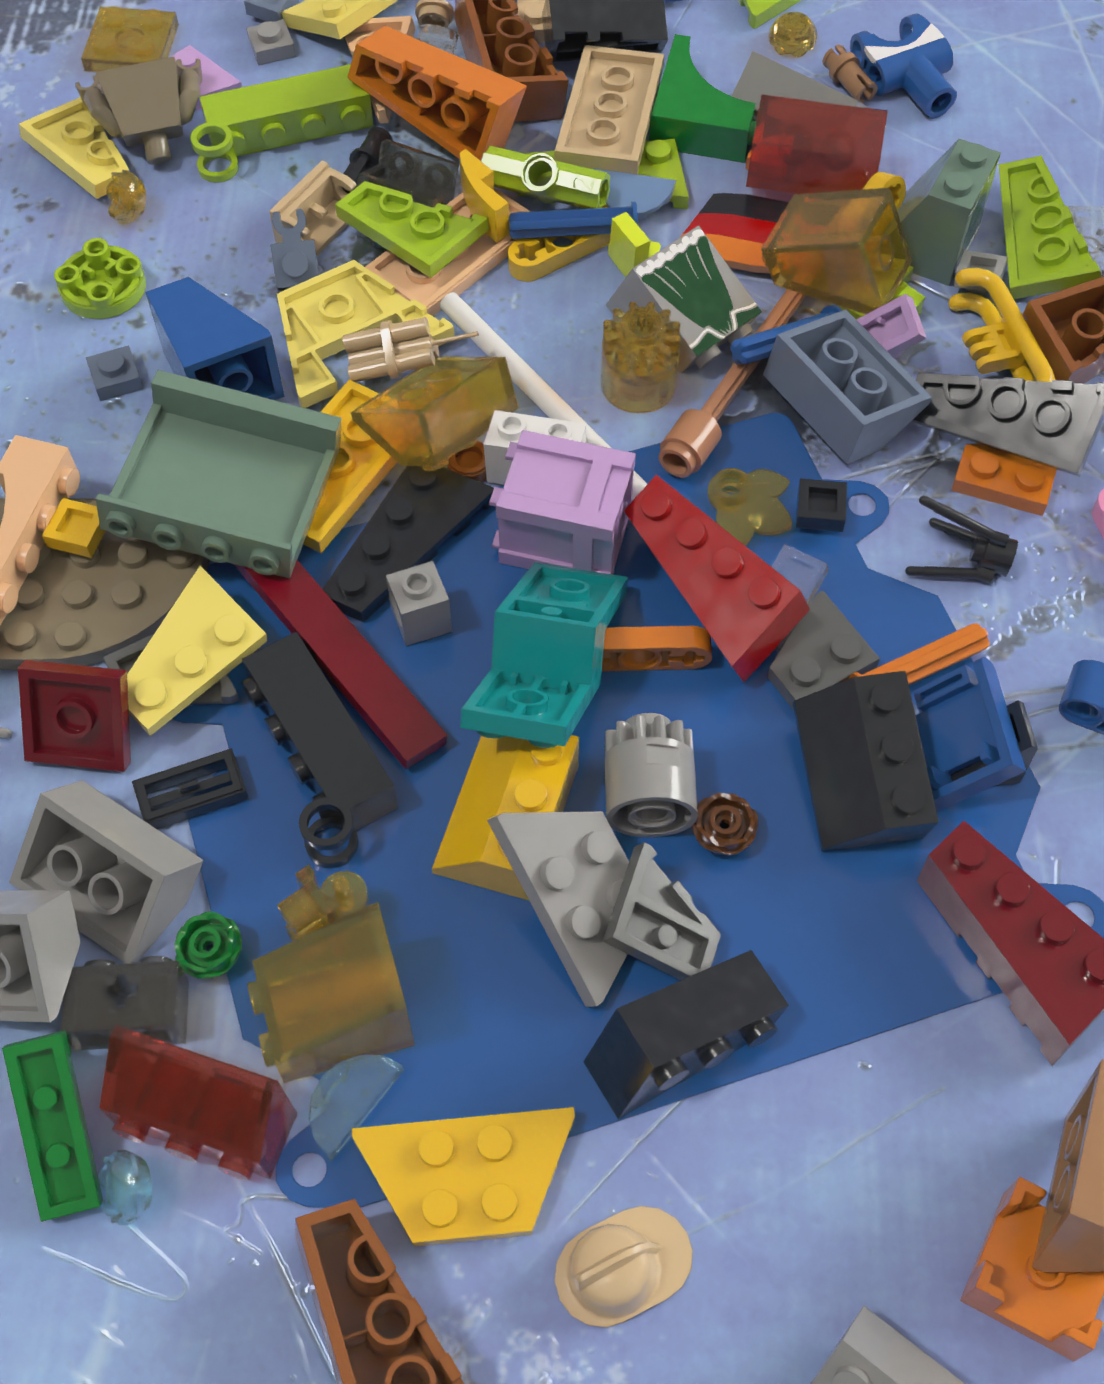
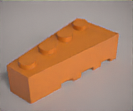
M387 26L382 27L356 44L347 77L460 159L459 153L466 149L480 161L483 153L488 150L489 146L505 148L527 85Z

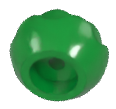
M212 911L189 918L176 935L174 944L176 952L175 961L182 971L197 979H213L222 976L235 965L241 953L242 937L238 926L232 919ZM213 943V948L210 951H206V946Z

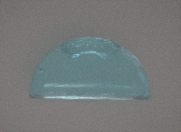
M358 1055L340 1061L321 1077L311 1096L308 1119L317 1146L330 1161L334 1159L350 1139L352 1128H358L402 1074L404 1071L402 1064L383 1055Z

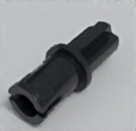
M372 127L360 148H356L351 152L349 157L350 164L343 174L350 177L356 183V187L364 181L368 182L371 176L374 177L379 173L381 160L392 146L393 138L391 134L382 127ZM343 188V190H344L347 194H349V193L351 192V191H348V190H346L345 188Z

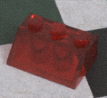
M762 94L752 143L746 187L854 202L869 179L879 170L888 110Z
M115 1025L110 1035L99 1108L114 1123L112 1127L113 1132L138 1143H144L147 1136L166 1142L164 1149L167 1152L191 1162H196L200 1154L218 1160L217 1168L220 1171L241 1180L250 1181L253 1173L268 1179L271 1178L298 1114L277 1080Z

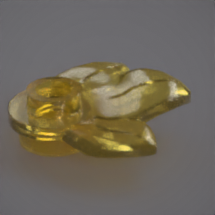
M726 468L719 471L710 480L707 489L708 500L717 509L716 523L744 545L751 541L754 531L760 535L773 536L790 530L792 527L791 517L778 499L787 490L790 480L779 473L767 469H757L747 474L736 468Z

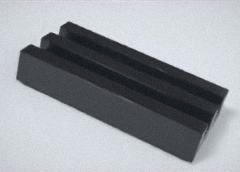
M232 748L132 781L143 820L157 830L249 799ZM228 768L229 772L200 782L194 780L179 785L176 790L148 798V794Z

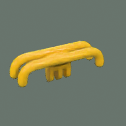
M966 268L958 271L955 280L960 287H982L989 292L995 303L994 305L991 300L974 293H958L951 296L948 301L951 310L973 311L981 316L986 325L970 329L962 335V341L969 348L971 358L976 361L975 366L979 373L988 374L1009 369L1013 378H1023L1025 381L1052 382V380H1055L1051 366L1002 279L995 273L981 268Z

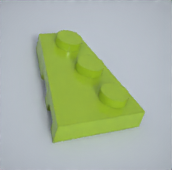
M364 181L335 204L336 214L339 219L430 278L489 230L488 217L474 213L470 219L453 214L451 206L437 203L434 208L413 202L412 195L367 181Z

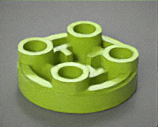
M93 238L86 241L81 251L72 255L54 272L57 288L64 305L74 314L90 319H105L123 314L140 301L146 289V277L140 259L129 250L108 245L107 241L102 238Z

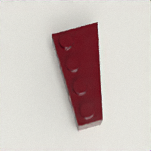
M963 821L928 855L917 882L957 937L965 939L978 957L976 960L977 965L988 979L992 977L1011 1002L1010 1010L1022 1026L1027 1024L1042 1045L1040 1051L1051 1066H1053L1104 1011V938L968 823Z

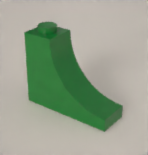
M675 34L651 113L649 141L675 139L677 150L680 153L745 163L748 147L756 146L759 137L761 122L753 121L756 103L727 95L709 84L699 74L690 56L691 37Z

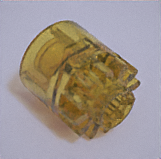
M630 302L626 313L619 308L613 309V320H605L603 322L600 385L605 398L618 409L631 413H648L662 408L673 398L677 386L681 338L679 336L680 322H670L671 311L669 309L658 313L655 310L654 302L647 303L646 307H638L636 302Z

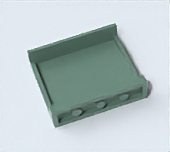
M157 370L151 382L153 404L109 496L98 493L96 497L100 529L109 531L118 537H133L156 543L168 550L178 549L205 556L214 562H228L252 568L263 575L274 574L290 579L340 450L341 417Z

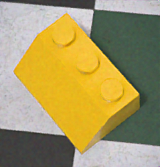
M571 735L565 747L557 745L555 747L543 748L534 746L525 739L508 736L494 739L481 736L432 866V873L529 901L487 820L502 813L563 812L579 766V737Z

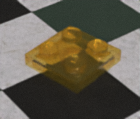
M100 6L81 57L84 71L97 72L168 58L179 26L176 12Z

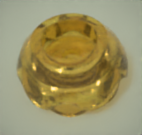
M787 12L778 17L771 25L769 42L780 55L791 54L794 57H802L808 50L814 48L818 34L814 22L807 15L801 12Z
M122 169V172H112L113 180L106 189V193L111 200L108 213L119 224H129L136 221L145 211V186L135 174L128 170Z

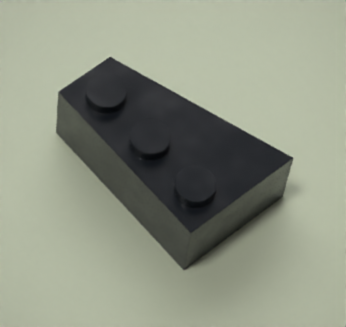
M545 0L542 23L545 47L553 56V62L581 60L585 45L651 53L663 51L668 41L664 0Z
M749 950L617 1008L583 1062L619 1119L703 1069H709L720 1064L734 1051L747 1044L749 1048H753L767 1041L777 1032L778 1028L775 1022L789 1004L753 951Z

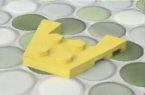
M355 260L277 293L299 405L302 408H307L337 394V381L322 359L335 355L345 349L343 344V335L377 328L380 327L381 322L391 320L395 324L427 317L430 334L433 339L440 340L455 336L454 326L445 318H442L440 321L427 313L425 305L415 299L411 301L406 300L395 292L394 285Z

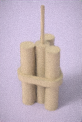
M427 317L395 324L391 320L381 322L380 327L343 335V344L348 353L349 379L359 382L387 375L391 379L402 377L406 371L434 366L435 358L439 357L438 344L479 336V333L476 331L436 340L430 334Z

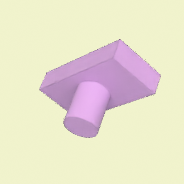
M907 294L856 319L894 359L899 357L905 349L926 339L913 298Z

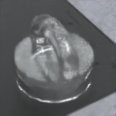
M423 24L420 26L418 40L454 54L459 35L456 31L449 28Z

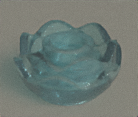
M117 1150V1152L103 1157L105 1165L99 1173V1182L103 1189L106 1190V1197L102 1208L103 1212L111 1217V1223L128 1225L138 1220L150 1207L152 1201V1181L145 1159L131 1151Z

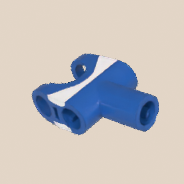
M912 14L901 19L899 26L901 40L887 41L868 31H861L851 37L850 52L859 59L860 68L877 84L878 89L875 95L881 96L904 88L930 118L942 116L955 103L957 91L942 75L950 71L953 66V51L942 33L922 15Z

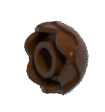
M716 793L702 799L698 803V818L692 825V830L696 840L703 848L718 855L729 856L744 851L752 844L758 828V816L744 798L733 793ZM727 823L729 828L723 829L720 827V824Z

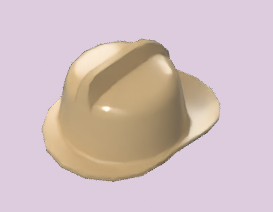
M645 1206L621 1211L589 1227L565 1245L557 1260L555 1285L559 1300L574 1318L589 1326L606 1328L623 1323L667 1300L682 1288L691 1271L693 1250L687 1232L675 1217L659 1208Z

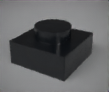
M800 478L797 493L796 528L843 532L846 522L847 483Z

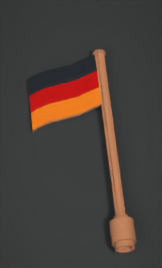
M716 193L711 196L680 237L695 227L700 226L730 268L755 273L797 275L756 333H760L785 325L843 244L844 241L841 236L842 221L855 200H849L842 207L796 204L748 194ZM760 360L739 365L734 362L701 410L688 409L682 413L660 445L659 462L668 473L676 477L685 478L702 467L722 436L717 421Z

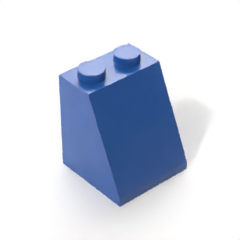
M190 277L145 292L163 353L173 374L272 400L285 397L272 335L267 328Z

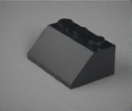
M906 671L853 677L794 700L793 709L821 852L922 839L939 823Z

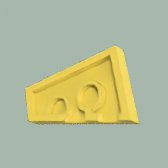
M80 97L19 123L20 136L25 142L96 199L130 183L129 168L113 140L108 139L104 128L90 115L87 106L82 103Z
M199 566L127 674L129 714L149 736L154 734L242 662V658L252 654L267 642L266 633L201 566Z

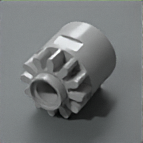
M642 713L634 715L626 721H617L616 730L605 731L606 819L610 827L619 833L635 837H662L690 828L698 818L692 729H683L682 720L670 722L666 716L661 714Z

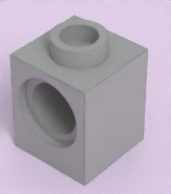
M433 561L386 575L391 609L406 646L452 632L449 598Z

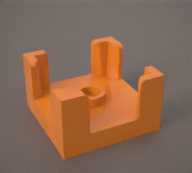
M1019 1177L1002 1195L960 1301L1060 1355L1076 1361L1094 1350L1103 1326V1321L1094 1319L1104 1295V1271L1042 1272L1032 1268L1045 1207L1038 1203L1046 1196L1047 1191Z

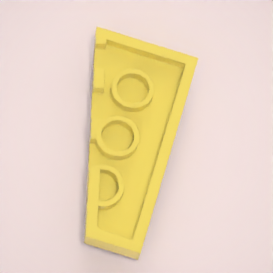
M305 0L282 11L281 14L288 28L341 39L398 0Z

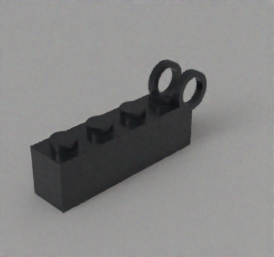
M294 632L242 658L248 678L241 681V684L253 707L257 708L263 705L269 717L265 718L264 722L276 745L280 746L286 743L293 754L287 759L299 783L303 785L310 782L317 794L311 797L312 802L303 809L299 818V829L309 858L321 867L336 868L349 862L355 855L358 848L356 831L398 809L393 782L298 633ZM318 812L321 819L315 821L308 828L310 819ZM327 828L342 829L331 838L316 837ZM349 839L347 848L336 856H323L315 850H333L342 846Z

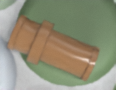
M835 45V50L839 55L830 48L822 60L823 65L829 69V77L836 84H842L854 99L865 104V100L861 96L863 95L867 101H870L876 94L878 87L860 68V62L856 55L852 52H846L842 45Z

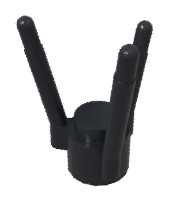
M923 495L919 498L921 505L962 526L959 527L937 518L929 520L930 526L973 543L969 561L977 563V568L908 566L905 569L907 575L968 578L990 584L994 574L1003 577L1007 576L1016 555L1018 540L1009 538L1010 535L992 530Z

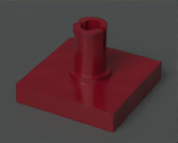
M25 660L18 667L24 761L125 772L131 763L127 670Z

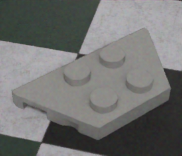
M603 811L502 813L489 818L487 821L585 1007L598 1006L604 1001L627 956V953L603 942L629 864Z

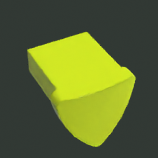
M627 212L612 218L610 244L608 245V255L626 277L634 267L659 252L661 248L658 242L650 241Z

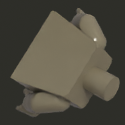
M175 57L97 71L96 75L92 76L94 80L93 85L81 87L80 83L76 82L75 87L82 103L87 106L90 115L112 137H123L127 147L143 145L148 164H163L172 160L168 139L183 136V125L189 123L193 118L200 96V84L203 79L200 59H195L196 64L194 66L185 67L182 65L181 59L175 61Z

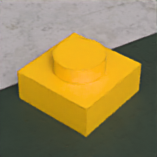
M62 498L42 537L49 548L92 558L106 530L100 529L97 506Z

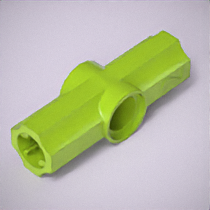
M489 146L488 150L483 153L481 162L493 171L495 188L534 196L543 203L552 204L559 202L584 209L603 208L607 203L611 178L607 172L555 161L545 153L529 155L494 146ZM553 171L552 178L546 185L537 186L538 179L543 173Z

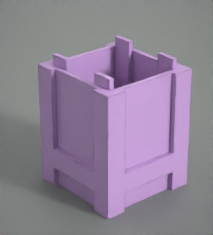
M522 430L518 443L510 442L505 459L511 460L512 464L504 487H494L489 501V505L496 506V518H498L499 530L496 531L492 548L499 549V563L529 569L535 562L614 574L617 558L630 520L624 510L633 501L632 491L636 453Z

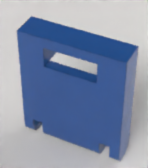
M986 657L973 662L975 672L967 665H963L913 691L917 707L913 700L912 703L936 812L1026 772L995 667ZM978 761H982L987 765L952 782L950 775Z

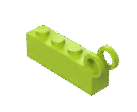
M351 64L199 96L205 123L197 126L190 136L193 150L200 155L197 159L198 173L201 178L208 182H225L237 174L239 170L238 156L374 127L370 94L347 78ZM208 134L211 146L201 145L199 143L200 138ZM216 158H224L231 162V165L226 170L220 172H211L204 168L210 160Z

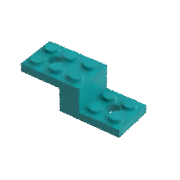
M534 562L495 611L491 669L461 708L460 728L477 731L479 735L486 738L495 739L508 736L528 740L537 747L550 748L557 745L565 747L601 684L605 630L627 595L628 577Z

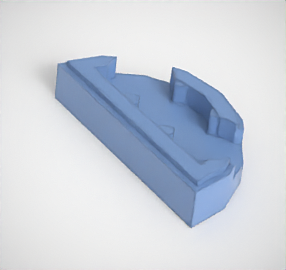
M593 168L594 170L607 172L611 177L610 192L606 205L608 207L631 206V202H636L638 219H645L649 217L650 213L659 210L663 205H667L676 186V180Z

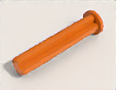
M973 623L862 675L854 672L850 674L849 679L859 676L906 671L908 684L911 685L986 650L990 645L988 640L989 634L978 623Z

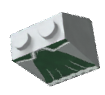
M700 226L695 227L634 267L606 303L607 308L612 314L681 373L695 363L702 369L722 353L719 350L721 345L727 341L732 344L734 340L749 336L754 331L750 324L762 313Z

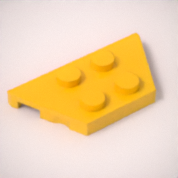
M574 1107L352 1128V1138L414 1247L527 1236L533 1233L569 1131H571L575 1112Z

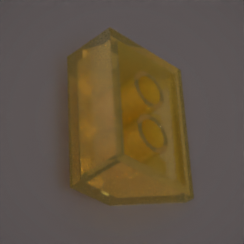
M435 357L434 366L416 369L350 413L353 421L401 466H422V469L425 471H433L446 466L449 463V458L460 450L474 446L477 443V438L488 431L495 410L513 413L519 406L506 357Z

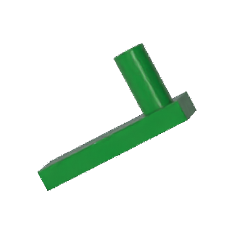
M66 1031L6 1044L2 1051L40 1221L100 1207L103 1197L72 1063V1051L67 1040Z

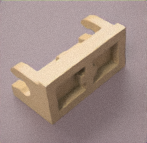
M322 160L269 211L271 222L273 212L279 211L282 225L286 228H293L298 221L296 209H302L306 216V226L301 233L302 241L314 239L316 256H318L349 225L337 217L335 204L347 195L343 188L352 191L356 187V183L347 175L329 167V163ZM272 223L275 242L283 243L282 235L275 230Z

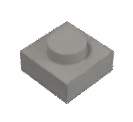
M284 19L274 22L268 21L246 28L248 41L258 66L296 57L294 43Z
M964 250L956 274L958 271L966 268H981L989 270L1003 279L1008 257ZM956 280L954 282V287L967 289L972 293L984 294L988 292L982 287H960Z

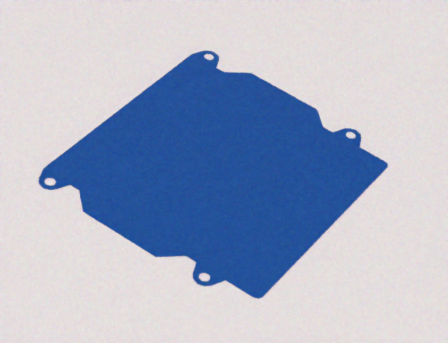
M769 413L721 426L722 436L702 467L685 478L673 476L661 466L659 462L661 443L628 451L636 453L634 471L647 484L655 475H658L800 589L808 606L816 594L823 590L878 655L880 660L877 667L957 631L938 595L867 567L856 544L883 524L889 515L888 497L875 485L862 481L822 479L793 422L784 414ZM800 478L847 483L846 522L843 532L796 528L797 493ZM857 494L868 495L875 501L876 508L872 514L866 516L857 515L849 508L848 502L850 498ZM489 506L486 510L481 508L470 518V525L458 536L451 535L437 548V555L431 560L435 564L449 598L452 632L406 646L392 612L390 599L365 622L345 615L448 735L446 745L405 770L322 671L393 782L398 809L356 831L358 848L349 862L336 868H324L315 864L309 858L299 829V818L303 809L312 802L311 797L317 794L310 782L301 785L297 780L287 759L293 755L287 744L284 743L277 746L272 739L264 722V719L269 717L263 705L254 708L249 701L241 684V681L248 678L243 661L227 674L238 694L239 701L233 704L192 705L186 707L172 718V720L181 723L223 726L228 748L233 750L249 798L188 819L196 854L204 860L200 870L210 910L232 919L238 926L242 937L241 953L235 965L227 972L242 1037L245 1041L318 1079L327 1109L325 1113L293 1137L279 1154L276 1165V1182L280 1190L290 1201L313 1208H327L354 1198L361 1208L387 1199L352 1138V1128L574 1107L575 1119L567 1137L570 1138L1003 993L992 977L990 979L986 977L976 963L978 957L963 937H957L921 888L917 879L928 855L963 821L968 823L1023 870L1016 853L1041 788L1031 768L1028 767L1020 783L993 786L938 811L939 823L922 839L821 852L794 710L767 678L769 667L794 628L744 683L712 637V660L701 668L687 670L602 671L601 684L572 735L579 737V766L563 812L603 811L606 817L605 731L616 730L617 721H626L628 718L642 713L661 714L666 716L670 722L682 720L683 729H692L697 805L702 799L716 793H733L744 798L758 816V828L754 841L744 851L735 855L725 856L712 853L703 848L696 840L692 826L682 832L662 837H635L619 833L614 829L612 830L628 861H630L635 846L644 842L651 845L657 852L653 860L671 883L679 880L692 897L695 908L699 912L704 913L720 932L721 936L711 967L752 950L789 1004L775 1022L778 1028L777 1032L767 1041L753 1048H749L747 1044L734 1051L720 1064L709 1069H703L618 1119L583 1061L617 1008L681 980L627 954L604 1001L598 1006L585 1007L530 901L432 873V866L481 737L477 731L460 728L461 708L491 669L495 611L529 570L499 563V549L492 548L496 531L499 530L496 506ZM629 520L613 574L628 577L627 595L606 628L699 626L705 628ZM368 522L342 528L322 553L303 544L297 560L322 589ZM216 562L208 565L206 572L266 633L267 642L256 651L291 634L234 564ZM969 657L909 685L911 698L916 707L914 690L963 665H967L975 672L972 658ZM228 768L217 771L213 777L229 772ZM318 812L310 819L308 828L315 821L321 819ZM721 823L720 827L723 829L729 828V825L727 823ZM327 828L316 837L331 838L342 829ZM349 839L342 846L333 850H315L323 856H336L347 848ZM307 865L309 866L320 902L318 906L309 912L307 911L296 877V873ZM1039 883L1065 906L1071 902H1080L1087 905L1094 915V923L1091 928L1104 938V902L1096 894L1075 885ZM305 1153L318 1154L326 1163L325 1177L319 1184L311 1187L299 1185L292 1173L294 1162Z

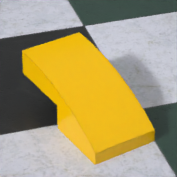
M465 149L459 153L461 186L464 199L472 216L475 213L488 217L489 230L486 233L497 243L510 235L509 203L494 191L493 171Z

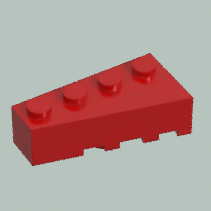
M655 475L625 508V514L744 683L809 612L810 608L801 590L658 475Z

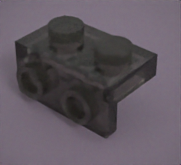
M387 139L381 142L378 165L358 174L357 187L364 181L410 194L412 195L413 202L434 208L437 203L446 205L454 199L459 165L457 162Z

